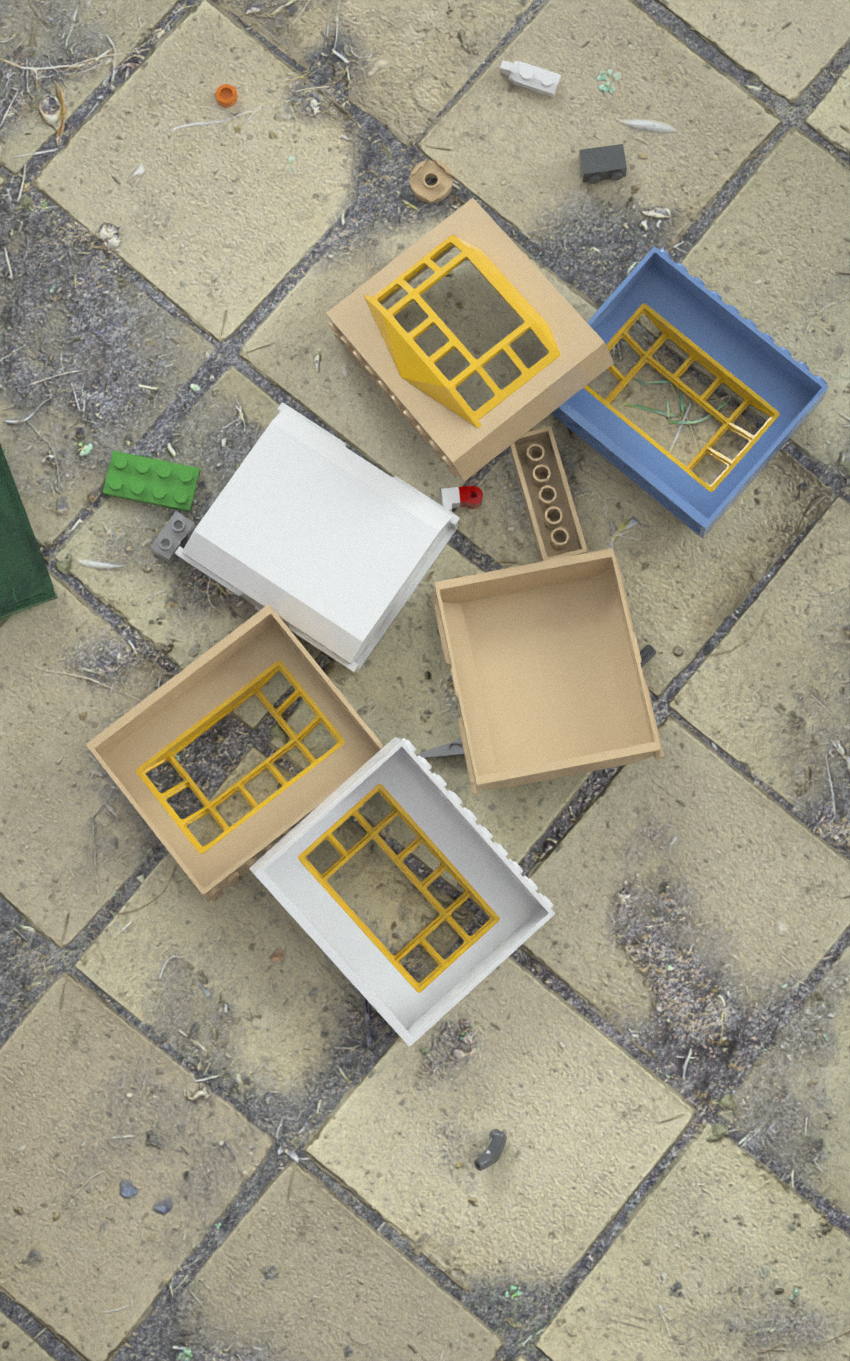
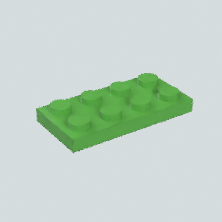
M113 451L103 494L191 513L201 470L196 467Z

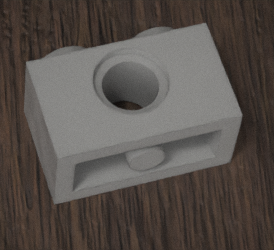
M175 511L150 546L152 553L169 565H172L178 557L175 555L176 550L179 546L185 547L196 528L195 523Z

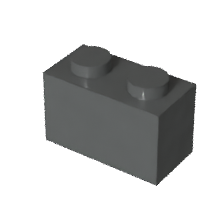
M623 144L582 149L579 151L582 182L594 184L605 179L616 181L626 177L627 165Z

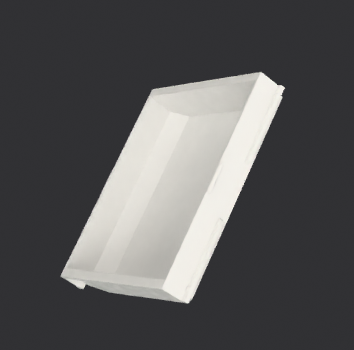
M282 402L277 409L278 415L269 424L197 525L185 547L179 546L175 555L237 596H241L253 604L258 611L270 604L293 633L353 673H358L458 529L460 517L397 476L391 477L346 448L345 442Z

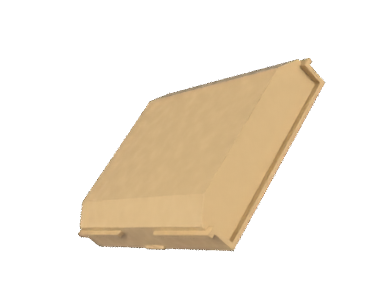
M613 548L435 582V591L431 592L445 663L451 666L450 671L455 695L458 699L461 717L457 721L473 795L481 794L482 790L503 789L632 764L653 756L655 760L664 758L648 685L644 681L640 663L642 660L637 638L632 630L634 626L620 566Z

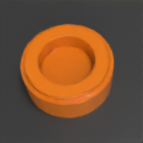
M221 85L215 93L216 101L222 107H231L237 102V91L232 85Z

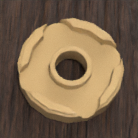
M422 161L411 172V191L416 198L423 202H440L452 190V172L441 161ZM428 177H435L437 183L430 186L426 184L425 180Z

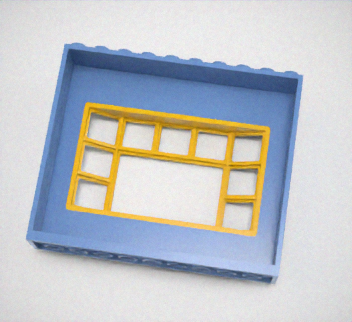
M654 246L587 322L605 342L609 352L623 338L641 359L626 376H623L614 365L607 369L619 381V384L605 400L586 385L551 414L703 539L823 401L828 386L821 376L813 375L805 363L802 361L797 362L792 358L789 350L785 347L780 348L777 346L769 334L761 333L756 329L757 326L753 321L748 318L745 320L740 316L737 308L731 304H725L717 292L709 291L704 287L705 284L700 278L696 276L693 278L687 273L688 270L681 263L676 264L670 259V255L665 250H659ZM642 314H645L662 333L648 351H644L628 334V330ZM667 339H670L689 355L674 374L652 358ZM694 361H697L716 377L715 381L701 396L679 379ZM645 364L653 367L722 424L720 429L687 466L683 465L610 405ZM722 383L744 400L729 418L723 416L707 402L708 398ZM750 405L770 416L755 435L734 424ZM727 430L749 441L733 460L712 448ZM706 455L727 466L712 485L707 484L692 472Z

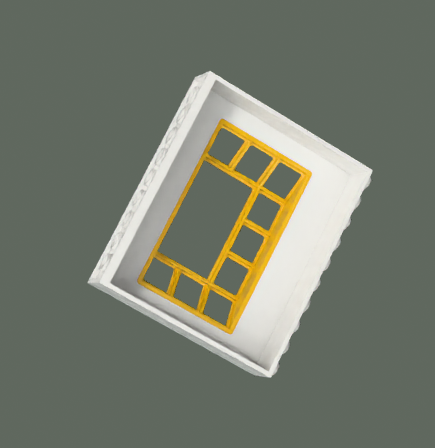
M394 737L249 869L410 1047L554 916L555 912L551 909L554 906L545 895L543 896L540 892H536L539 889L530 878L528 879L525 875H521L523 872L522 868L515 861L506 858L508 855L507 851L500 844L490 840L493 837L492 834L485 827L475 823L478 820L477 817L469 809L467 810L465 807L462 808L460 806L462 800L454 792L447 791L444 788L447 786V783L436 773L432 774L429 771L432 766L425 758L414 754L416 748L411 742L405 738ZM379 792L392 807V811L377 825L371 827L358 810ZM350 816H354L367 833L349 850H345L332 833ZM397 816L416 835V838L399 854H395L379 836V832ZM327 839L341 857L320 874L307 860L306 856ZM371 839L381 847L439 913L431 923L395 955L391 954L327 882L331 875ZM421 843L440 862V866L423 881H419L403 863V860ZM447 870L464 889V893L447 908H443L427 890V887ZM468 898H472L490 917L472 936H469L451 916ZM443 921H446L464 940V943L447 959H443L426 941V937ZM418 944H421L438 963V967L420 983L400 964V960Z

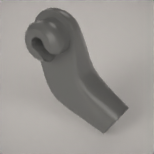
M498 1129L490 1132L489 1136L490 1140H492L490 1145L474 1161V1166L477 1170L481 1171L498 1161L507 1140L505 1132Z

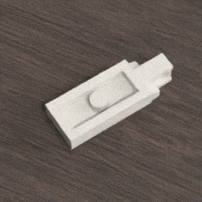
M503 60L500 66V73L509 76L508 80L512 81L514 85L554 98L561 79L560 74L521 61L512 63Z

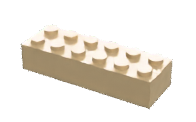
M552 426L525 433L508 448L541 562L588 553Z

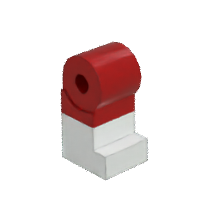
M477 486L441 489L442 506L451 512L452 508L467 507L469 509H477L482 503L483 492Z

